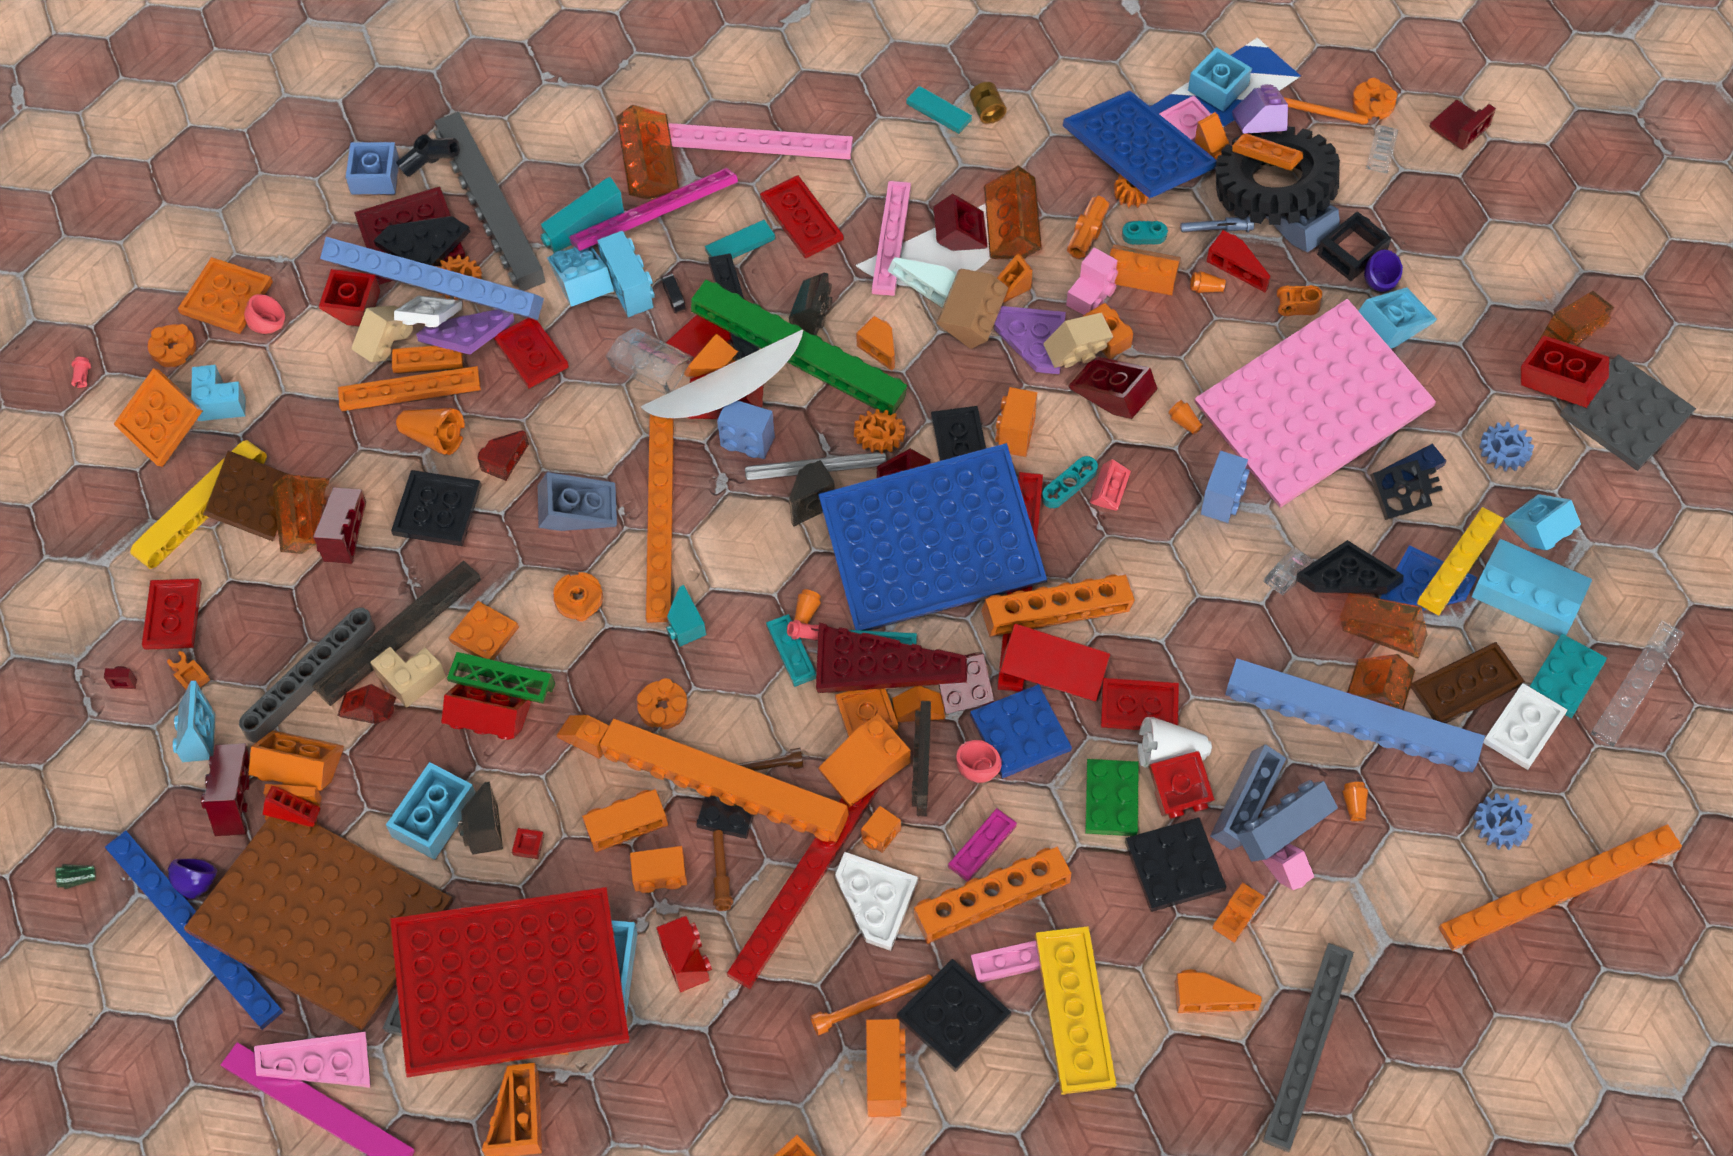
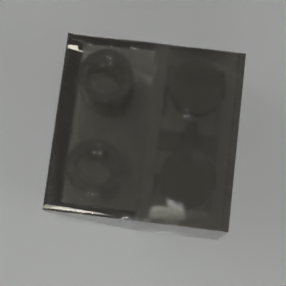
M824 272L802 282L789 315L790 324L798 325L811 335H817L819 328L822 329L824 327L826 310L829 311L832 306L833 298L830 297L832 284L829 283V273Z

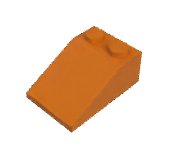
M878 713L858 727L818 767V770L850 807L910 764V749Z

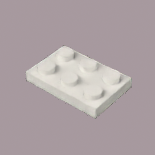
M418 295L394 311V320L402 321L406 325L425 323L426 327H438L441 323L447 321L448 318L462 310V300Z
M1522 683L1483 743L1529 770L1566 714L1567 709Z

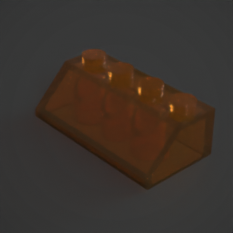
M632 104L616 117L628 192L631 196L643 199L658 198L679 189L667 114Z
M1018 165L984 185L989 255L992 259H1013L1017 253L1021 254L1025 259L1042 249L1036 180L1033 175Z

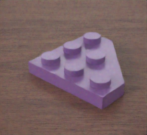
M1001 306L995 321L994 330L1036 372L1060 373V367L1054 368L1043 343L1065 321L1066 312Z
M491 310L447 319L438 327L425 326L416 335L418 342L470 355L515 321L512 313L502 310Z

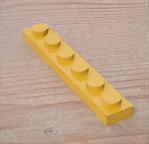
M1482 507L1419 597L1417 604L1439 616L1501 526L1504 518Z

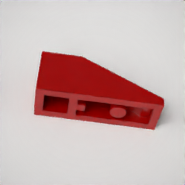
M1222 230L1209 247L1206 262L1266 293L1271 276L1243 240L1234 234Z

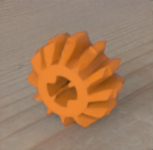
M1121 174L1119 175L1118 180L1114 183L1115 199L1119 200L1120 205L1126 203L1128 208L1131 205H1135L1138 208L1140 203L1146 205L1148 197Z

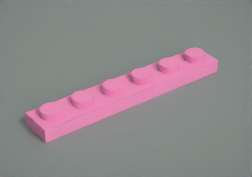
M888 182L872 294L895 296L897 277L889 273L888 269L894 257H901L911 183Z

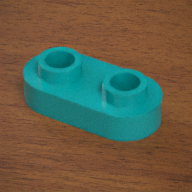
M1130 221L1123 226L1122 238L1131 245H1156L1166 240L1168 229L1160 221Z

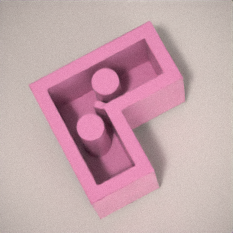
M1093 248L1081 264L1079 279L1067 293L1066 306L1084 315L1103 304L1107 296L1110 297L1116 289L1115 279L1118 275L1116 270L1118 260Z

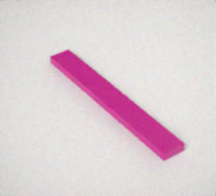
M728 168L720 170L573 234L569 237L570 242L577 250H584L597 244V240L622 230L625 232L738 182L737 175Z
M238 1042L221 1063L222 1068L367 1156H413L415 1150L301 1080L257 1076L255 1053Z

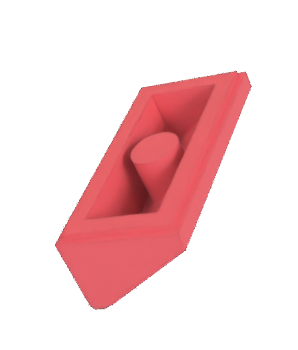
M1113 459L1104 463L1090 503L1117 511L1131 471Z

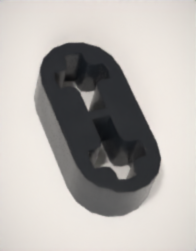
M671 273L661 276L662 285L673 312L677 313L686 310L684 299L674 275Z

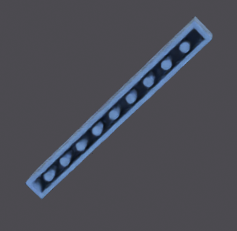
M329 237L325 239L320 259L336 265L538 320L544 298L533 293Z
M1236 659L1225 694L1239 702L1246 701L1255 704L1261 709L1278 711L1286 717H1297L1312 725L1319 724L1328 727L1334 732L1351 734L1359 740H1370L1379 743L1380 746L1385 748H1395L1404 751V753L1410 756L1424 757L1435 764H1446L1461 772L1473 773L1485 738L1484 735L1240 659Z

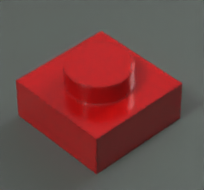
M518 828L512 848L513 856L539 859L544 833L542 831Z

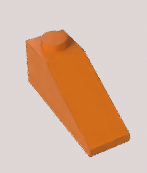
M1188 969L1176 975L1177 1013L1258 1011L1261 1005V996L1205 972Z

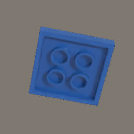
M1039 684L970 711V717L982 740L992 745L1001 757L1002 766L999 774L1002 779L1071 751L1072 746Z

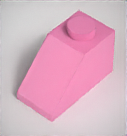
M1290 843L1267 860H1262L1278 882L1291 890L1303 887L1306 882L1314 878L1305 852Z

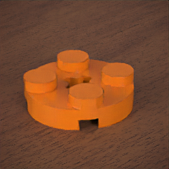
M1370 78L1354 89L1352 96L1353 109L1357 114L1367 116L1368 119H1372V117L1384 119L1394 111L1397 92L1389 85L1380 82L1379 79ZM1371 98H1375V99H1377L1378 101L1375 100V101L1372 102V101H1370V99H1371Z
M170 324L156 327L151 331L148 351L151 358L159 362L161 366H180L186 362L185 359L190 354L193 356L195 353L196 341L186 325ZM171 343H177V344L173 345V348H172V349H169V347H168L169 344H171Z
M578 572V575L572 576L570 574L565 575L556 583L553 591L554 603L559 613L577 621H585L589 616L596 613L603 600V592L599 581L591 574L585 572ZM580 592H583V598L578 600L574 599V593L579 594Z
M668 678L648 684L637 696L639 716L649 727L654 728L655 726L662 727V729H670L680 724L686 715L688 707L687 696L678 684L673 683ZM662 700L667 701V708H657L658 702Z

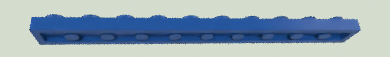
M124 831L105 846L111 856L262 1030L283 1013L278 1004L242 963L185 931V925L196 913V910L183 895L172 887L169 879L127 831Z

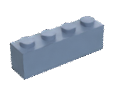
M1266 744L1251 752L1210 835L1211 838L1230 850L1242 846L1237 833L1245 828L1244 824L1258 818L1286 757Z
M1312 780L1302 783L1298 786L1299 791L1283 796L1280 799L1281 803L1279 805L1266 808L1262 811V817L1259 819L1254 818L1244 824L1245 828L1237 833V836L1251 862L1267 860L1338 809L1324 781L1313 783Z

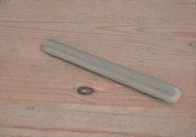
M874 452L746 466L745 476L747 480L876 467L886 462L885 452L883 454Z

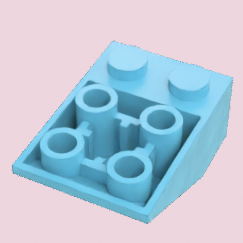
M592 246L581 251L575 247L566 251L560 250L547 257L564 296L571 307L614 291L608 269Z

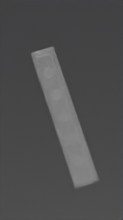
M1663 620L1661 621L1590 733L1591 735L1614 747L1685 632Z

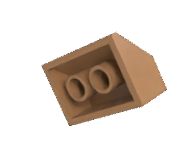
M959 269L937 324L969 349L987 342L1009 287L992 274Z

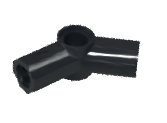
M424 134L415 140L414 148L396 163L407 177H410L427 162L435 163L440 158L458 156L460 152L459 142L455 138L431 139L428 135Z

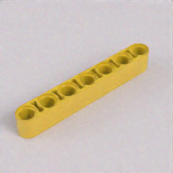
M248 440L242 441L231 451L262 464L265 463L267 454ZM224 459L132 545L130 553L133 557L149 569L157 567L208 518L203 513Z

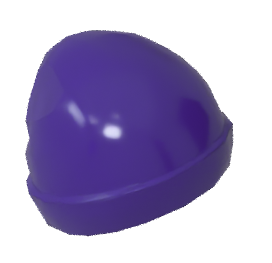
M1380 250L1372 255L1364 271L1367 285L1371 289L1380 292L1392 290L1402 276L1403 266L1400 258L1390 250Z
M174 859L168 867V877L172 887L189 899L198 898L206 892L217 874V869L212 864L201 859Z

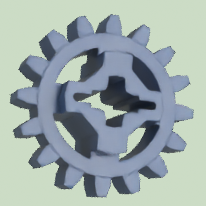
M1499 422L1496 423L1495 428L1489 426L1487 432L1483 433L1479 448L1483 449L1481 456H1488L1487 464L1494 462L1495 469L1503 466V470L1506 472L1508 467H1511L1514 471L1517 470L1518 466L1524 467L1526 462L1530 460L1534 445L1530 444L1532 437H1525L1527 430L1519 431L1518 424L1513 428L1510 427L1509 422H1506L1504 427Z
M1496 793L1493 799L1487 796L1483 803H1479L1476 809L1478 812L1473 816V819L1477 821L1474 829H1481L1478 837L1488 838L1486 843L1488 846L1494 842L1497 849H1500L1503 844L1508 850H1511L1513 843L1519 847L1523 840L1528 838L1529 831L1533 826L1529 822L1532 815L1524 813L1527 806H1519V798L1511 801L1509 800V794H1506L1504 799H1501L1499 794ZM1504 817H1507L1505 823L1499 826L1501 820H1503Z

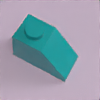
M682 585L679 587L667 615L669 626L666 627L670 639H675L679 647L706 636L705 623L685 586Z

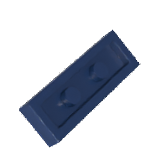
M1432 443L1384 469L1418 460L1421 471L1434 467L1438 470L1445 466L1446 459ZM1401 470L1404 480L1408 482L1416 481L1413 475ZM1391 473L1387 474L1382 481L1383 490L1392 488L1394 485ZM1398 486L1397 490L1403 488L1404 486Z

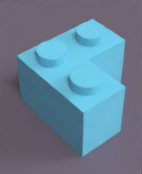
M216 365L192 367L191 400L203 410L198 417V421L245 416L246 397L239 381L223 383Z

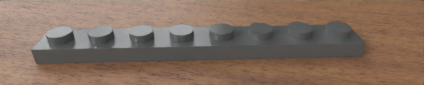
M1330 943L1326 947L1269 1120L1263 1143L1286 1152L1291 1150L1354 952Z

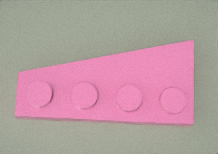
M366 1032L254 1046L257 1076L371 1088Z

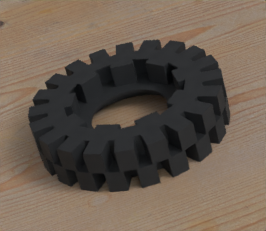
M1287 126V131H1282L1281 134H1277V131L1265 132L1263 136L1260 132L1247 133L1303 152V159L1294 167L1302 171V176L1296 183L1290 186L1265 187L1258 184L1252 174L1260 170L1261 165L1268 163L1233 152L1231 145L1227 144L1221 150V155L1217 157L1215 170L1218 199L1220 202L1223 201L1225 209L1229 212L1234 210V215L1243 220L1250 215V222L1262 224L1264 218L1269 217V225H1281V217L1285 216L1288 224L1300 222V213L1306 219L1317 215V209L1324 211L1330 206V200L1334 201L1338 194L1340 160L1339 155L1336 154V148L1332 143L1326 144V138L1319 134L1312 138V131L1302 128L1295 135V127ZM1241 135L1232 140V145L1241 137Z

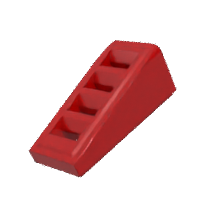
M271 785L264 801L262 815L314 827L321 808L286 790Z

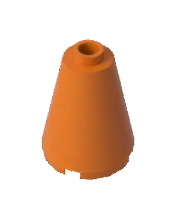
M453 408L404 410L396 419V426L400 433L442 455L453 454L459 448L463 436H460V430L465 428L464 418L459 410Z

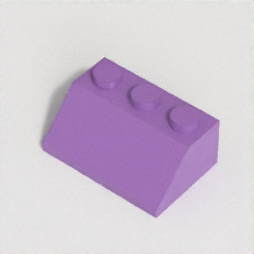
M1265 84L1261 85V88H1254L1232 111V116L1242 133L1287 131L1288 104L1277 87Z

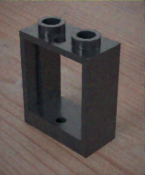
M1357 211L1320 241L1317 255L1348 280L1352 281L1365 270L1367 262L1372 255L1380 250H1388L1391 237L1387 232L1373 224L1369 218ZM1353 232L1357 233L1374 247L1359 261L1338 245Z

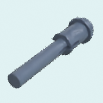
M1247 216L1244 220L1239 217H1225V220L1180 224L1181 232L1225 229L1226 232L1242 230L1249 232V230L1254 229V223L1250 222V216ZM1217 224H1234L1227 226H1217Z

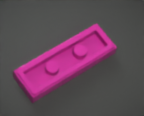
M996 808L949 862L948 868L965 881L971 880L1017 827V823Z

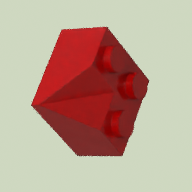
M331 269L319 303V309L346 325L360 326L366 308L376 307L379 298L380 288L376 275Z
M685 915L656 927L661 948L679 992L681 993L710 981L708 971L712 970L707 955L701 956L698 949L702 947L695 922L690 924Z

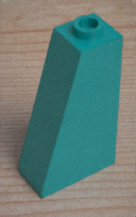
M611 177L597 184L541 224L543 234H540L543 244L546 247L549 246L553 253L572 245L569 239L571 235L624 213L621 191Z

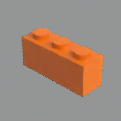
M656 789L641 791L635 797L627 800L619 799L608 807L592 809L582 816L595 853L668 826L666 814Z

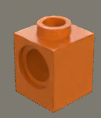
M879 806L861 828L863 843L871 850L877 849L883 853L901 831V820Z

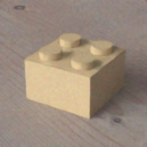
M1097 313L1064 321L1043 345L1054 368L1060 366L1068 368L1077 362L1088 363L1096 358L1095 355L1107 347V343L1113 338V335L1103 314Z

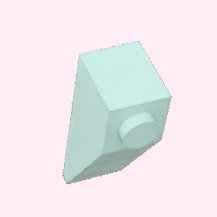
M894 257L888 269L889 273L942 308L957 274L955 271L949 270L944 266Z

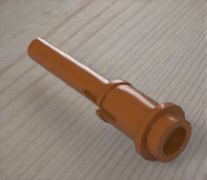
M716 830L713 832L716 877L713 880L715 891L713 905L718 911H727L731 909L734 901L730 896V878L726 876L723 831Z

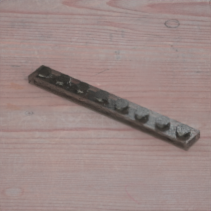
M462 561L312 686L314 691L329 706L334 704L373 671L370 663L373 659L389 647L396 652L481 581L480 575L465 561Z

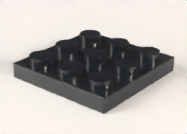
M411 470L391 529L393 536L463 546L482 486L480 480Z
M1199 817L1125 838L1127 850L1151 912L1226 890V884Z
M951 959L897 1013V1018L956 1072L1003 1025L1012 1012L954 959Z

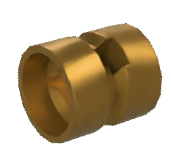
M983 82L971 90L970 99L982 123L992 124L1004 117L1006 106L994 83Z

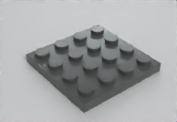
M1618 354L1609 363V378L1588 407L1585 408L1570 402L1562 410L1560 416L1632 468L1639 471L1694 414L1696 408Z

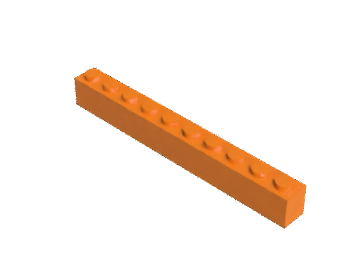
M614 718L600 743L605 758L612 762L621 761L636 771H641V769L648 771L657 779H669L677 786L693 788L705 797L717 796L726 805L733 806L735 804L741 806L750 814H762L774 823H786L794 830L802 833L805 831L810 832L822 841L827 842L831 840L837 842L849 816L848 808L845 804Z

